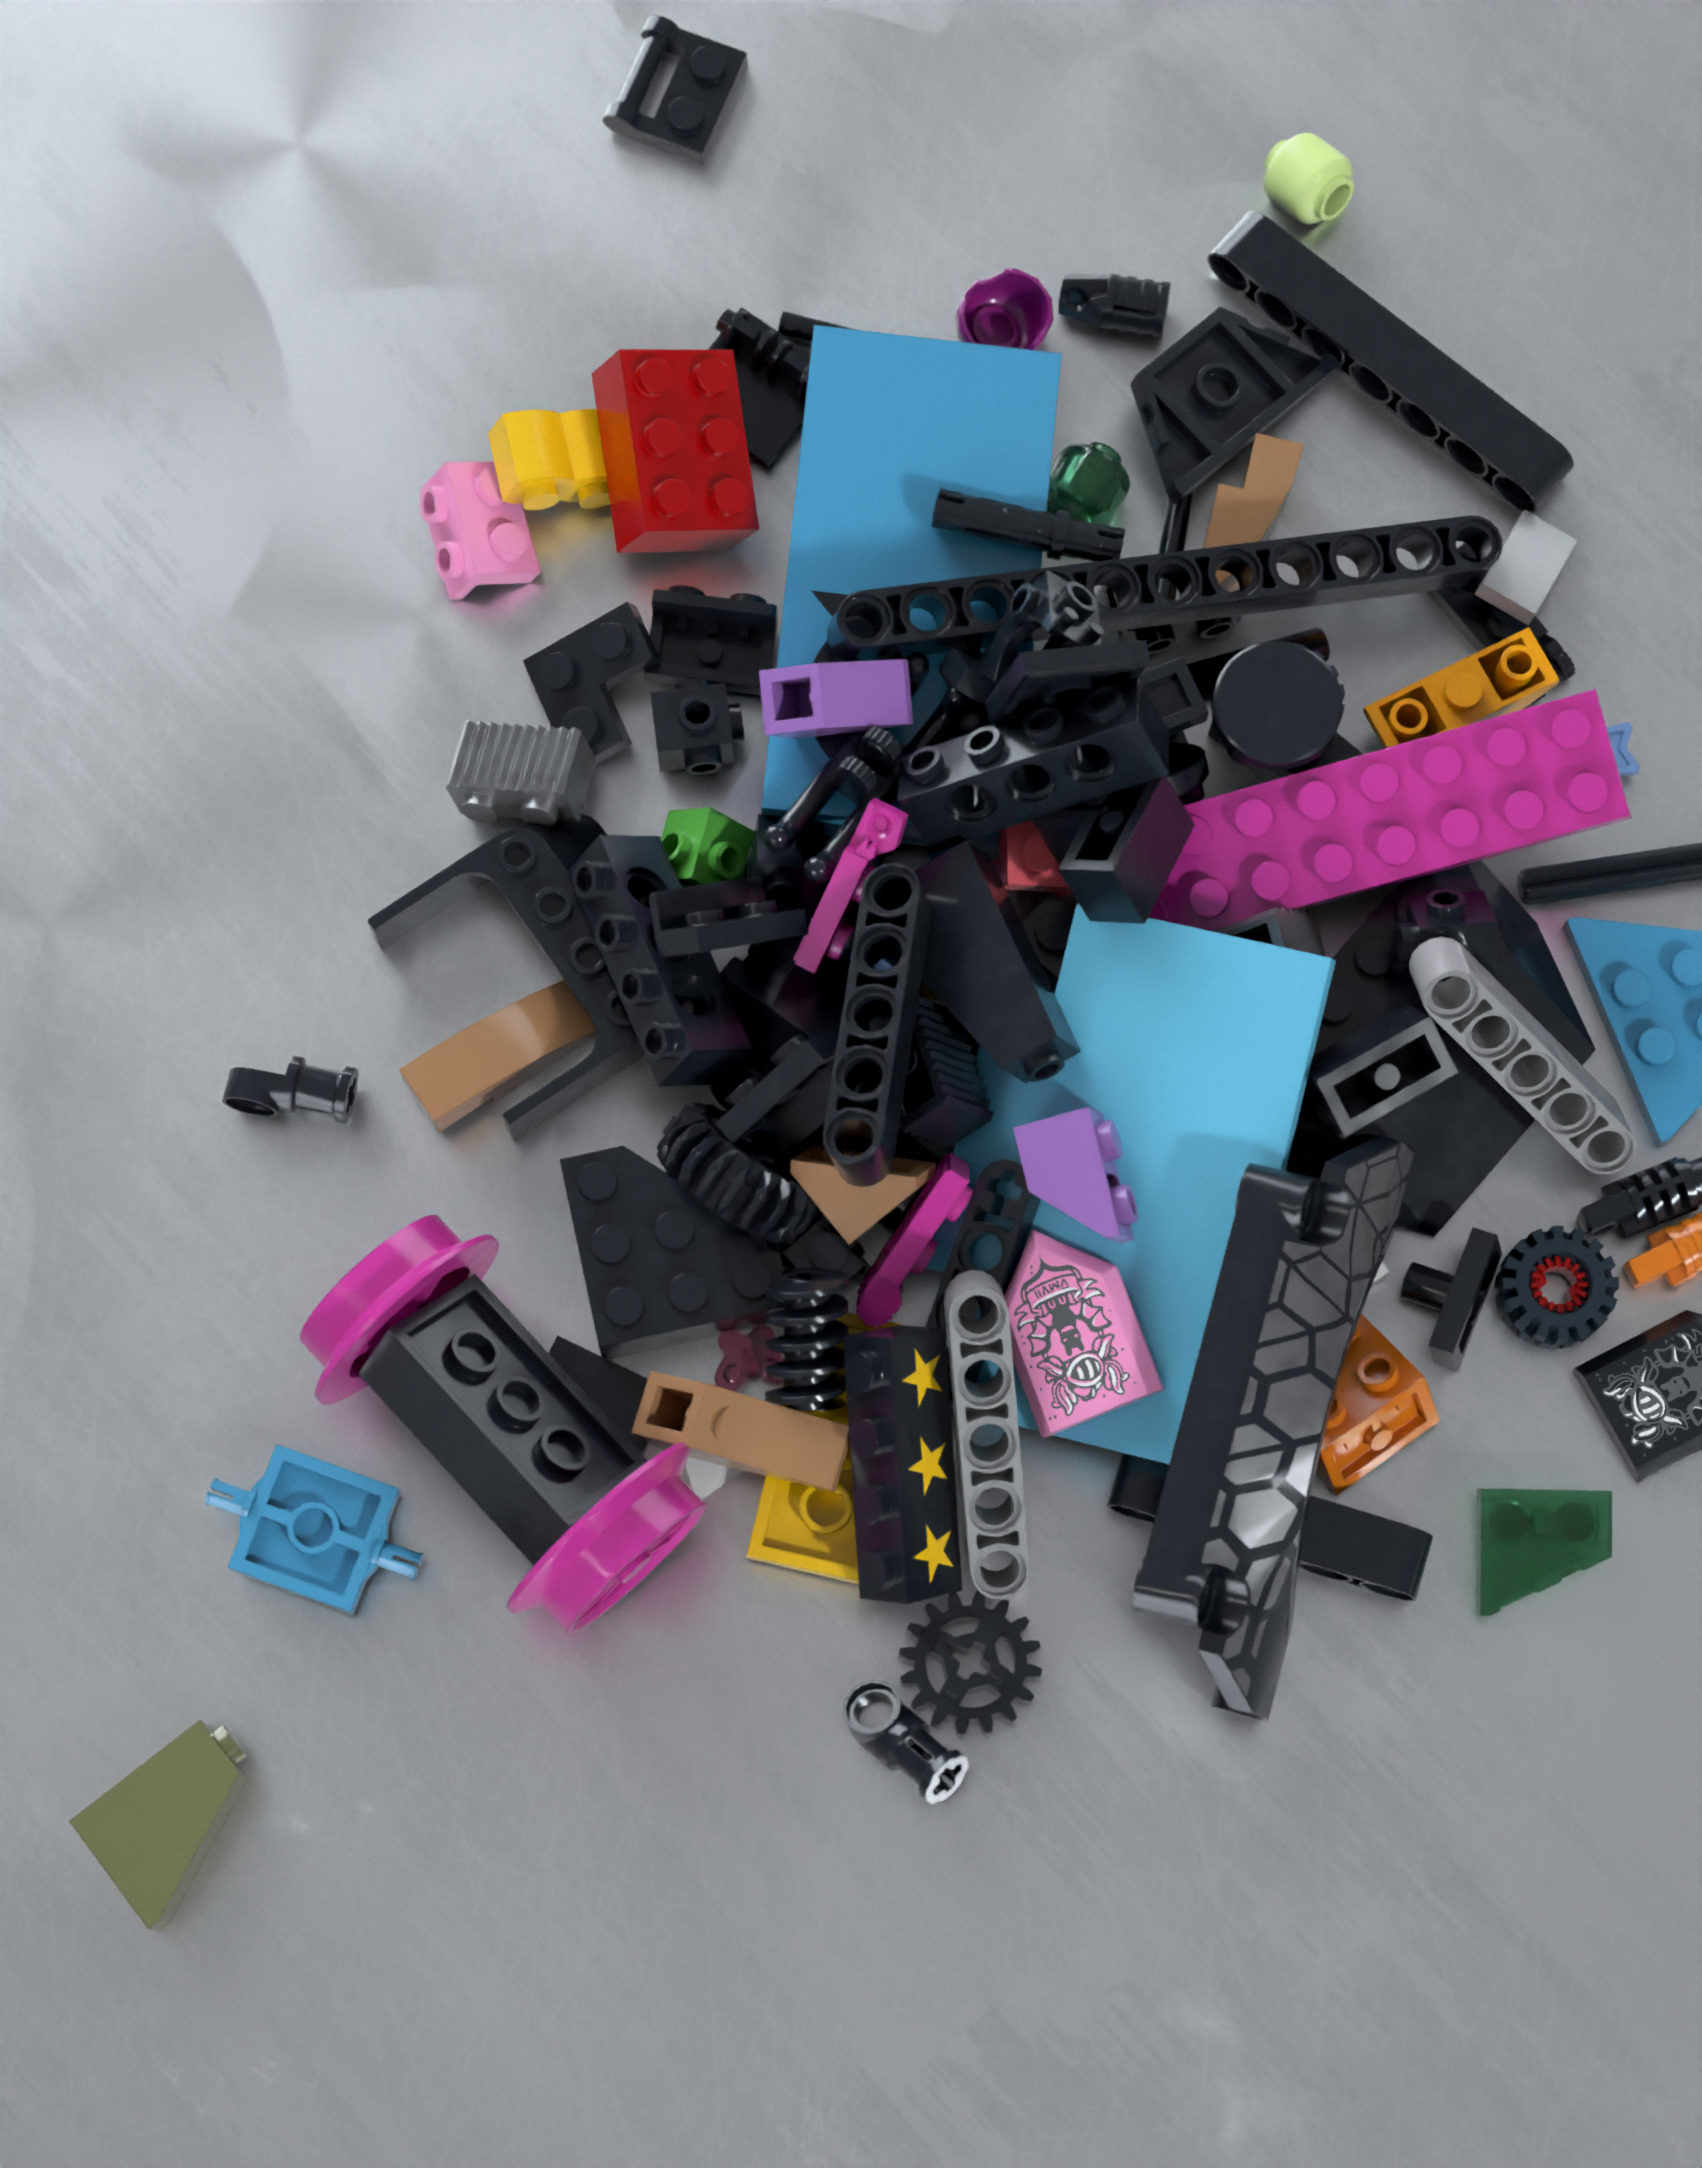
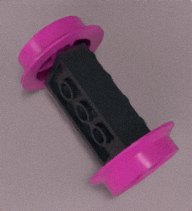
M438 1215L425 1216L396 1232L357 1263L327 1293L305 1322L300 1333V1341L324 1367L315 1388V1398L321 1404L329 1405L339 1402L369 1385L532 1563V1569L511 1594L506 1605L507 1609L512 1614H517L542 1606L568 1635L574 1634L600 1617L640 1583L673 1551L703 1516L707 1505L681 1478L682 1471L690 1454V1447L685 1442H680L665 1449L648 1461L481 1281L498 1253L499 1242L493 1235L485 1234L462 1242Z

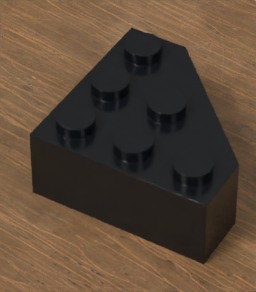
M625 1146L559 1159L602 1357L613 1359L769 1325L766 1323V1314L784 1309L783 1302L766 1297L767 1288L784 1283V1276L780 1275V1272L784 1271L778 1243L768 1242L763 1237H753L748 1231L740 1227L735 1228L723 1217L715 1216L713 1211L704 1204L696 1202V1198L689 1192L679 1188L677 1180L668 1176L666 1172Z

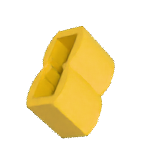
M534 409L504 413L488 432L502 501L523 504V507L527 510L546 509L558 503L559 500L579 503L582 508L586 509L600 508L610 504L596 409H579L562 413Z

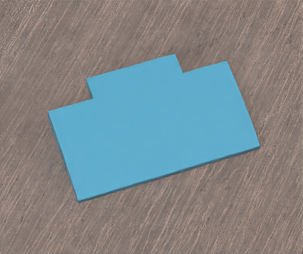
M1077 903L1055 990V997L1081 1052L1064 1061V1068L1056 1075L1042 1081L1024 1083L1001 1069L982 1046H979L975 1066L980 1067L977 1076L983 1078L981 1087L987 1089L985 1099L991 1100L988 1110L994 1111L990 1122L955 1144L953 1154L969 1163V1183L967 1186L974 1191L976 1182L983 1169L992 1162L1005 1159L1021 1163L1013 1130L1014 1127L1090 1107L1103 1113L1105 1121L1112 1119L1115 1123L1123 1152L1122 1158L1115 1159L1120 1184H1129L1138 1210V1221L1130 1223L1134 1241L1121 1244L1105 1238L1042 1199L1040 1201L1027 1241L1032 1230H1035L1119 1268L1165 1389L1056 1433L1054 1436L1170 1464L1235 1217L1239 1185L1249 1163L1286 1171L1336 963L1334 959L1152 918H1147L1145 924L1090 921L1080 904ZM1014 1173L1010 1182L1000 1180L997 1185L996 1193L1004 1196V1204L1000 1216L1008 1199L1019 1200L1022 1194V1188L1014 1184L1016 1173ZM969 1202L954 1223L947 1219L943 1220L933 1235V1240L938 1242V1246L925 1268L945 1273ZM987 1212L983 1221L1001 1225L1008 1230L1011 1229L1013 1221ZM993 1234L983 1235L973 1246V1262L982 1271L995 1267L1002 1257V1245L997 1236ZM978 1307L976 1319L980 1318V1307ZM984 1360L976 1383L989 1381L995 1376L999 1366L990 1360ZM1013 1362L1018 1426L1039 1431Z

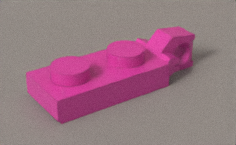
M875 797L868 803L852 840L845 848L808 926V935H804L793 958L796 961V965L815 974L829 958L837 962L841 959L855 931V927L846 922L855 903H860L865 879L875 869L873 864L879 854L895 850L900 845L909 814Z

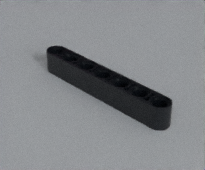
M1248 211L1207 256L1211 270L1225 285L1319 358H1321L1324 352L1334 356L1341 363L1336 371L1515 509L1521 512L1525 509L1530 513H1534L1574 467L1571 454L1557 439L1262 213Z

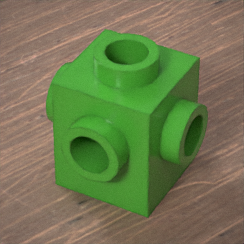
M711 807L669 810L660 839L683 888L744 878L754 831Z

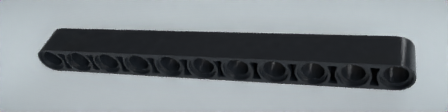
M1470 515L862 590L849 594L840 603L827 628V641L831 651L838 658L846 662L907 658L910 654L917 652L924 655L947 653L952 646L961 651L986 648L1007 618L1008 605L1016 590L1025 583L1032 585L1047 570L1067 582L1075 581L1084 585L1095 598L1094 586L1097 585L1106 586L1116 593L1119 607L1111 608L1099 602L1100 624L1104 633L1460 588L1472 584L1499 559L1502 552V537L1498 528L1490 520L1481 516ZM1456 541H1462L1473 549L1476 562H1469L1463 559L1456 548ZM1397 548L1405 549L1415 557L1417 570L1409 569L1399 561L1396 554ZM1337 556H1345L1351 559L1358 569V577H1350L1344 574L1337 564ZM1277 563H1285L1291 566L1298 575L1299 585L1285 582L1278 574ZM1216 571H1226L1232 574L1238 581L1239 592H1229L1223 589L1216 578ZM1165 578L1172 581L1179 591V600H1169L1163 597L1156 588L1155 579ZM984 601L990 604L996 611L997 622L984 623L978 620L972 613L970 602ZM919 608L928 611L935 620L936 629L922 631L916 628L909 619L908 610ZM860 616L866 619L873 627L874 637L860 639L852 635L846 626L845 618ZM1041 627L1031 633L1023 643L1049 640L1051 634L1044 627Z

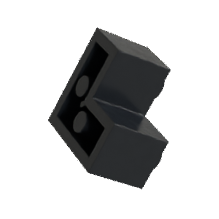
M1167 776L1031 820L1059 864L1058 870L1090 921L1145 924L1195 826Z

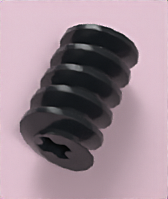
M794 1268L782 1271L780 1275L784 1276V1283L767 1288L766 1297L783 1302L784 1309L766 1314V1323L783 1328L784 1335L766 1340L765 1349L784 1354V1361L766 1366L765 1375L784 1380V1386L766 1391L765 1401L800 1411H826L842 1408L847 1403L837 1396L842 1395L846 1391L845 1375L837 1370L845 1367L844 1349L837 1345L843 1342V1335H848V1326L836 1319L848 1313V1300L836 1293L848 1287L849 1275L842 1271L823 1268Z

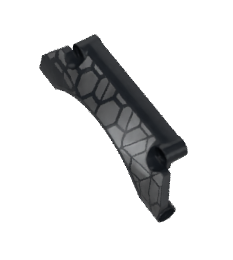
M1359 1134L1356 1147L1325 1162L1320 1180L1311 1176L1249 1163L1239 1185L1235 1217L1149 1544L1137 1573L1132 1598L1134 1611L1202 1629L1198 1650L1216 1682L1211 1703L1213 1707L1267 1722L1269 1719L1292 1629L1304 1529L1329 1415L1358 1320L1394 1234L1415 1153L1414 1147L1400 1140L1378 1135Z

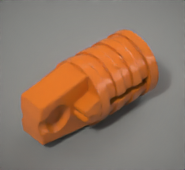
M1702 1211L1695 1214L1693 1218H1686L1675 1226L1668 1225L1648 1235L1646 1239L1652 1249L1628 1260L1623 1266L1633 1289H1637L1665 1275L1671 1287L1695 1278L1696 1273H1702Z

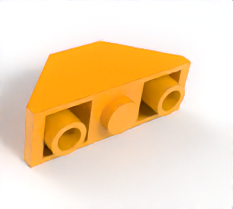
M1528 627L1364 707L1363 713L1385 749L1522 710L1556 686L1560 679L1531 629Z

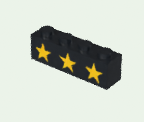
M898 1325L843 1335L860 1599L911 1604L962 1591L946 1328Z

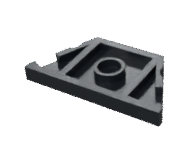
M1222 307L1217 308L1139 371L1130 384L1168 499L1176 505L1255 439L1256 433L1262 434L1332 376L1341 363L1334 356L1325 352L1318 359L1288 346L1290 337L1270 328H1258L1241 315Z

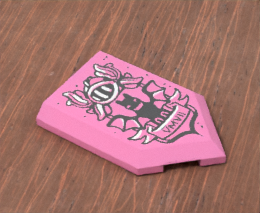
M1032 1230L1005 1292L1004 1299L1009 1311L1013 1362L1041 1437L1046 1438L1165 1389L1119 1268Z

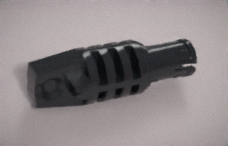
M1674 1157L1603 1186L1601 1192L1604 1198L1582 1207L1577 1216V1222L1581 1230L1586 1232L1584 1235L1586 1240L1589 1241L1619 1229L1624 1239L1698 1210L1699 1205H1702V1157L1690 1162L1685 1158L1679 1159Z

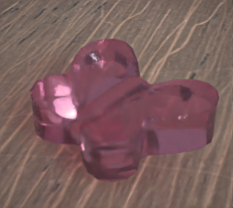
M759 1325L752 1329L748 1335L744 1336L733 1330L724 1331L720 1335L718 1344L720 1352L724 1357L715 1373V1386L737 1392L749 1379L754 1378L772 1387L784 1385V1380L765 1375L766 1366L784 1361V1358L779 1353L765 1349L766 1340L775 1338L774 1331L769 1326Z

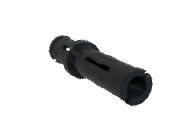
M943 487L939 488L931 527L954 530L981 538L1047 552V558L1058 561L1061 556L1091 562L1119 559L1125 535L1124 528L1100 525L1070 517L1071 511L1057 509L1056 514L984 497L971 496Z

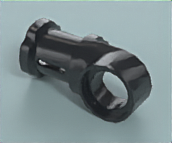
M295 1055L289 1062L285 1075L252 1068L235 1067L230 1069L222 1102L237 1111L262 1117L277 1116L278 1111L294 1113L297 1108L334 1115L336 1122L346 1124L355 1104L359 1073L357 1068L346 1066L343 1071L308 1065L304 1057Z
M870 1680L860 1683L850 1691L844 1701L843 1714L852 1735L861 1746L889 1770H901L919 1786V1795L929 1804L942 1802L956 1791L968 1770V1758L958 1749L948 1751L930 1735L929 1725L903 1704L900 1695L892 1685L884 1681ZM883 1701L892 1705L891 1716L881 1726L869 1728L859 1724V1715L868 1704Z

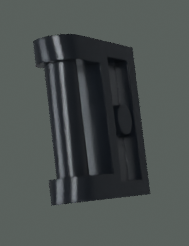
M651 15L648 17L641 33L644 43L618 101L610 102L604 115L603 123L607 128L619 135L703 165L747 66V52L680 29L673 21L663 16ZM665 52L680 57V60L654 118L641 114L639 110Z

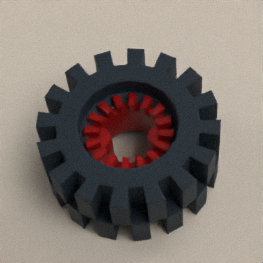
M1552 1226L1546 1232H1543L1542 1228L1531 1232L1524 1240L1521 1239L1504 1258L1500 1265L1502 1268L1495 1279L1494 1287L1499 1288V1294L1495 1297L1497 1309L1504 1308L1506 1316L1502 1320L1507 1327L1510 1328L1515 1325L1521 1331L1517 1337L1525 1342H1528L1531 1338L1539 1341L1538 1347L1550 1349L1553 1345H1560V1349L1572 1347L1578 1341L1583 1342L1607 1321V1316L1614 1310L1618 1300L1614 1298V1293L1619 1289V1277H1612L1611 1270L1616 1265L1611 1256L1604 1259L1599 1251L1604 1246L1596 1238L1592 1243H1589L1583 1239L1586 1232L1577 1228L1571 1233L1564 1232V1226ZM1557 1272L1564 1275L1570 1281L1571 1287L1565 1293V1299L1567 1300L1565 1304L1548 1302V1299L1542 1296L1541 1289L1547 1283L1545 1273Z

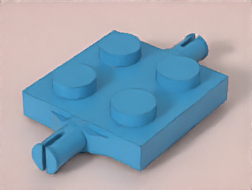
M278 1444L275 1446L265 1474L252 1487L251 1491L215 1478L210 1488L214 1492L233 1499L230 1500L207 1492L205 1505H211L241 1516L240 1537L228 1565L231 1571L354 1615L366 1581L377 1571L378 1566L415 1580L419 1572L418 1568L395 1559L399 1558L421 1566L424 1553H418L388 1542L389 1522L401 1494L399 1488Z

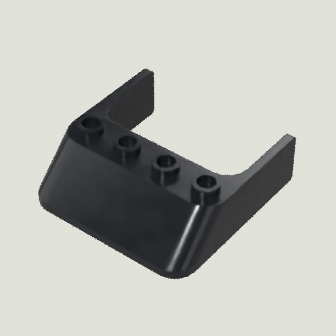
M582 813L581 820L578 822L556 821V824L552 827L528 823L497 834L370 917L367 921L375 941L381 949H385L491 880L501 890L586 1011L596 1029V1042L591 1053L580 1063L503 1113L502 1117L506 1129L514 1141L520 1139L645 1056L567 874V871L599 835H607L596 820Z

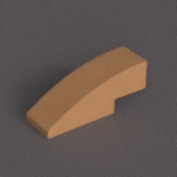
M1256 433L1243 487L1237 488L1220 483L1218 485L1203 548L1267 541L1270 539L1286 505L1304 444ZM1216 571L1218 583L1223 589L1230 592L1238 583L1237 579L1226 571Z
M564 980L470 1025L403 1066L399 1071L404 1083L440 1133L489 1099L496 1103L595 1037L596 1029L586 1011Z

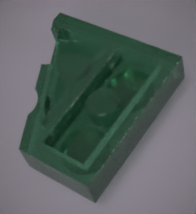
M1477 1488V1615L1491 1616L1501 1611L1500 1608L1531 1593L1541 1592L1561 1582L1562 1578L1579 1570L1584 1571L1612 1557V1491Z

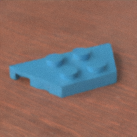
M1580 917L1568 919L1562 926L1653 1143L1656 1148L1665 1145L1702 1104V931Z

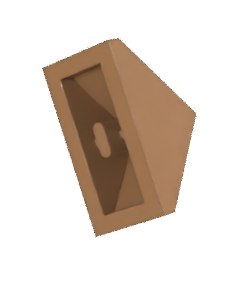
M811 1146L791 1160L790 1173L848 1245H850L932 1179L936 1174V1163L894 1157L891 1170L882 1181L872 1186L858 1187L847 1183L840 1177L825 1147ZM846 1150L844 1155L852 1157L863 1153Z

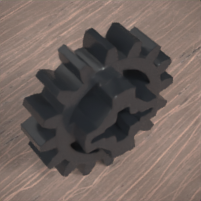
M978 1590L973 1597L971 1605L968 1606L962 1605L961 1599L956 1592L950 1593L948 1595L947 1611L942 1613L931 1603L924 1607L926 1618L929 1621L926 1628L911 1622L908 1625L906 1632L912 1639L917 1641L916 1647H905L899 1650L898 1658L913 1664L912 1671H908L900 1676V1684L906 1687H918L920 1693L916 1695L910 1705L914 1711L922 1709L928 1704L935 1709L931 1720L932 1727L938 1728L948 1717L955 1720L956 1736L963 1737L969 1722L977 1721L984 1736L992 1733L993 1716L998 1714L1002 1720L1012 1724L1017 1719L1015 1711L1011 1706L1013 1700L1030 1705L1034 1698L1030 1690L1023 1686L1024 1680L1040 1679L1042 1675L1041 1668L1027 1664V1657L1040 1650V1642L1033 1640L1023 1642L1020 1634L1023 1633L1030 1621L1026 1616L1016 1619L1012 1623L1007 1620L1005 1615L1008 1611L1009 1601L1006 1599L1001 1600L994 1610L985 1607V1597ZM958 1621H980L976 1630L972 1633L954 1637L946 1631H941L946 1626ZM1001 1634L1007 1640L1012 1650L1014 1673L1009 1672L1010 1669L999 1663L995 1644ZM972 1648H975L983 1653L980 1665L988 1670L985 1675L973 1672L968 1680L961 1678L957 1674L960 1663L952 1657V1654L957 1652L966 1656ZM926 1653L932 1659L939 1662L943 1670L945 1683L939 1694L931 1685L926 1672ZM986 1690L994 1696H999L994 1702L981 1707L968 1708L959 1706L965 1695Z

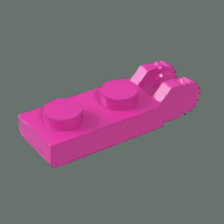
M951 1152L949 1155L945 1153L936 1167L935 1176L924 1185L865 1275L864 1283H860V1289L857 1291L859 1296L856 1302V1307H858L856 1314L860 1315L859 1320H863L865 1325H871V1328L873 1326L880 1328L882 1324L887 1325V1321L892 1320V1314H896L903 1304V1280L909 1271L918 1276L925 1269L938 1246V1242L932 1239L933 1235L944 1219L952 1223L958 1219L973 1194V1189L967 1186L969 1183V1163Z

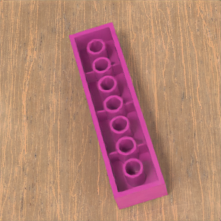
M1596 689L1184 805L1195 826L1148 918L1215 931L1274 907L1306 909L1632 819Z

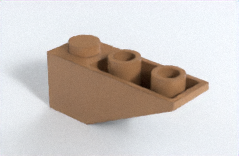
M650 1371L631 1432L633 1435L663 1451L674 1444L685 1442L690 1447V1454L688 1456L690 1458L836 1492L850 1445L849 1426L711 1384Z

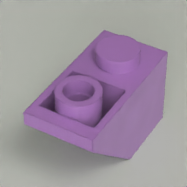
M908 660L814 663L759 671L764 735L800 739L869 730L873 725L879 728L913 725Z
M1085 1107L1013 1128L1028 1192L1109 1240L1121 1244L1134 1241L1130 1223L1138 1221V1210L1129 1184H1120L1115 1159L1122 1158L1123 1152L1119 1133L1112 1119L1105 1121L1103 1113L1090 1107Z

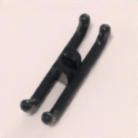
M920 652L912 653L906 658L909 667L911 699L929 671L928 658ZM952 685L949 686L939 705L903 751L895 737L886 732L888 728H879L873 725L869 730L852 732L778 823L769 826L765 830L763 842L767 850L772 853H781L787 850L804 832L835 792L839 791L856 804L857 807L818 855L809 858L804 866L806 879L810 883L820 885L828 881L832 877L845 848L850 844L868 803L875 797L891 805L898 797L900 757L913 753L922 747L942 743L962 716L970 701V697L954 689Z

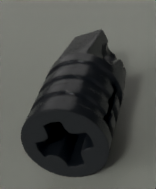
M1113 273L1065 274L1060 290L1058 313L1105 329L1115 328L1124 332L1134 331L1137 334L1145 335V333L1153 334V336L1162 337L1171 282H1156L1153 279L1146 278L1142 280L1133 276L1123 277Z

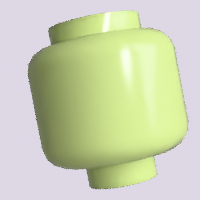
M1307 132L1295 135L1289 140H1282L1271 149L1265 160L1264 190L1267 197L1297 221L1309 225L1321 222L1322 220H1332L1345 209L1351 200L1354 192V183L1352 180L1353 168L1350 160L1317 135Z

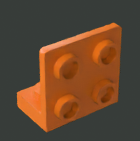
M1362 1313L1358 1320L1337 1386L1317 1465L1322 1481L1336 1495L1340 1494L1440 1421L1425 1376Z

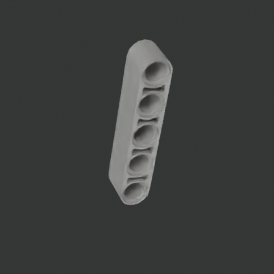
M1438 937L1429 939L1416 948L1409 961L1410 974L1428 1014L1583 1167L1592 1173L1602 1175L1616 1173L1625 1168L1635 1155L1636 1140L1616 1099L1459 942L1452 938ZM1450 976H1452L1451 978H1449V979L1446 980V981L1438 982V981H1440L1441 979H1443V978H1445V977H1450ZM1490 1016L1489 1018H1487V1019H1485V1020L1479 1021V1020L1483 1019L1484 1017Z
M969 1270L953 1278L948 1284L944 1295L965 1553L973 1584L978 1591L990 1599L1005 1600L1021 1592L1026 1586L1030 1575L1010 1319L1001 1287L994 1277L983 1271ZM980 1295L986 1296L993 1301V1307L983 1318L976 1320L967 1319L959 1314V1308L969 1297ZM990 1360L999 1366L995 1376L983 1383H974L964 1377L968 1367L976 1361ZM995 1424L1003 1428L1004 1432L1001 1438L992 1445L979 1446L970 1440L974 1430L982 1425ZM1001 1488L1009 1493L1006 1501L993 1509L983 1508L975 1503L979 1494L986 1489ZM1006 1551L1014 1556L1011 1564L999 1571H991L981 1566L984 1558L992 1552Z

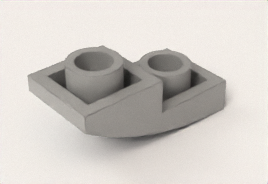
M1524 509L1503 544L1499 559L1490 567L1475 595L1524 624L1529 625L1562 570L1577 539Z

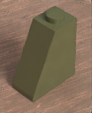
M201 1720L197 1721L69 1821L149 1930L160 1931L171 1922L249 1778L238 1764L247 1755L224 1725L213 1731L210 1725Z

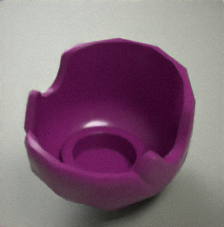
M1005 268L998 275L975 281L965 292L955 316L957 335L961 342L1035 351L1039 350L1054 321L1052 298L1038 278L1017 268Z

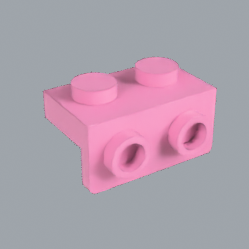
M494 461L445 462L421 488V514L423 519L429 524L436 549V568L440 577L444 579L447 593L451 600L463 599L476 585L531 583L541 573L522 504L502 501Z

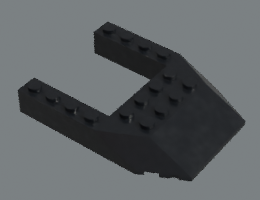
M1212 719L1208 736L1226 750V746L1216 732ZM1336 732L1325 753L1318 759L1302 766L1287 770H1268L1253 765L1245 766L1264 782L1360 756L1363 753ZM1480 860L1390 885L1394 889L1332 958L1336 963L1314 1050L1315 1055L1405 1003L1429 1015L1410 974L1409 961H1400L1397 950L1396 928L1398 923L1407 922V897L1427 896L1430 892L1439 889H1452L1459 892L1484 890L1498 921L1495 979L1581 1065L1588 1060L1596 1049L1538 924ZM1050 892L1023 921L1022 925L1055 994L1075 911L1054 893ZM1490 1016L1484 1017L1483 1019H1481V1020H1479V1021L1485 1020V1019L1489 1018ZM1431 1017L1458 1073L1346 1137H1343L1321 1122L1305 1091L1286 1171L1315 1177L1320 1180L1325 1162L1356 1147L1359 1134L1378 1135L1403 1141L1405 1144L1414 1147L1415 1153L1396 1225L1401 1226L1405 1231L1434 1238L1536 1119Z

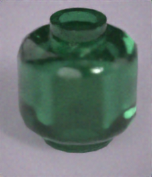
M1092 442L1089 445L1084 443L1071 444L1065 447L1051 466L1047 512L1056 514L1057 509L1071 511L1070 517L1110 526L1127 497L1131 484L1127 470L1121 464L1120 455L1110 446L1100 442Z

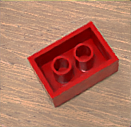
M619 349L591 374L617 553L730 551L759 530L733 350Z

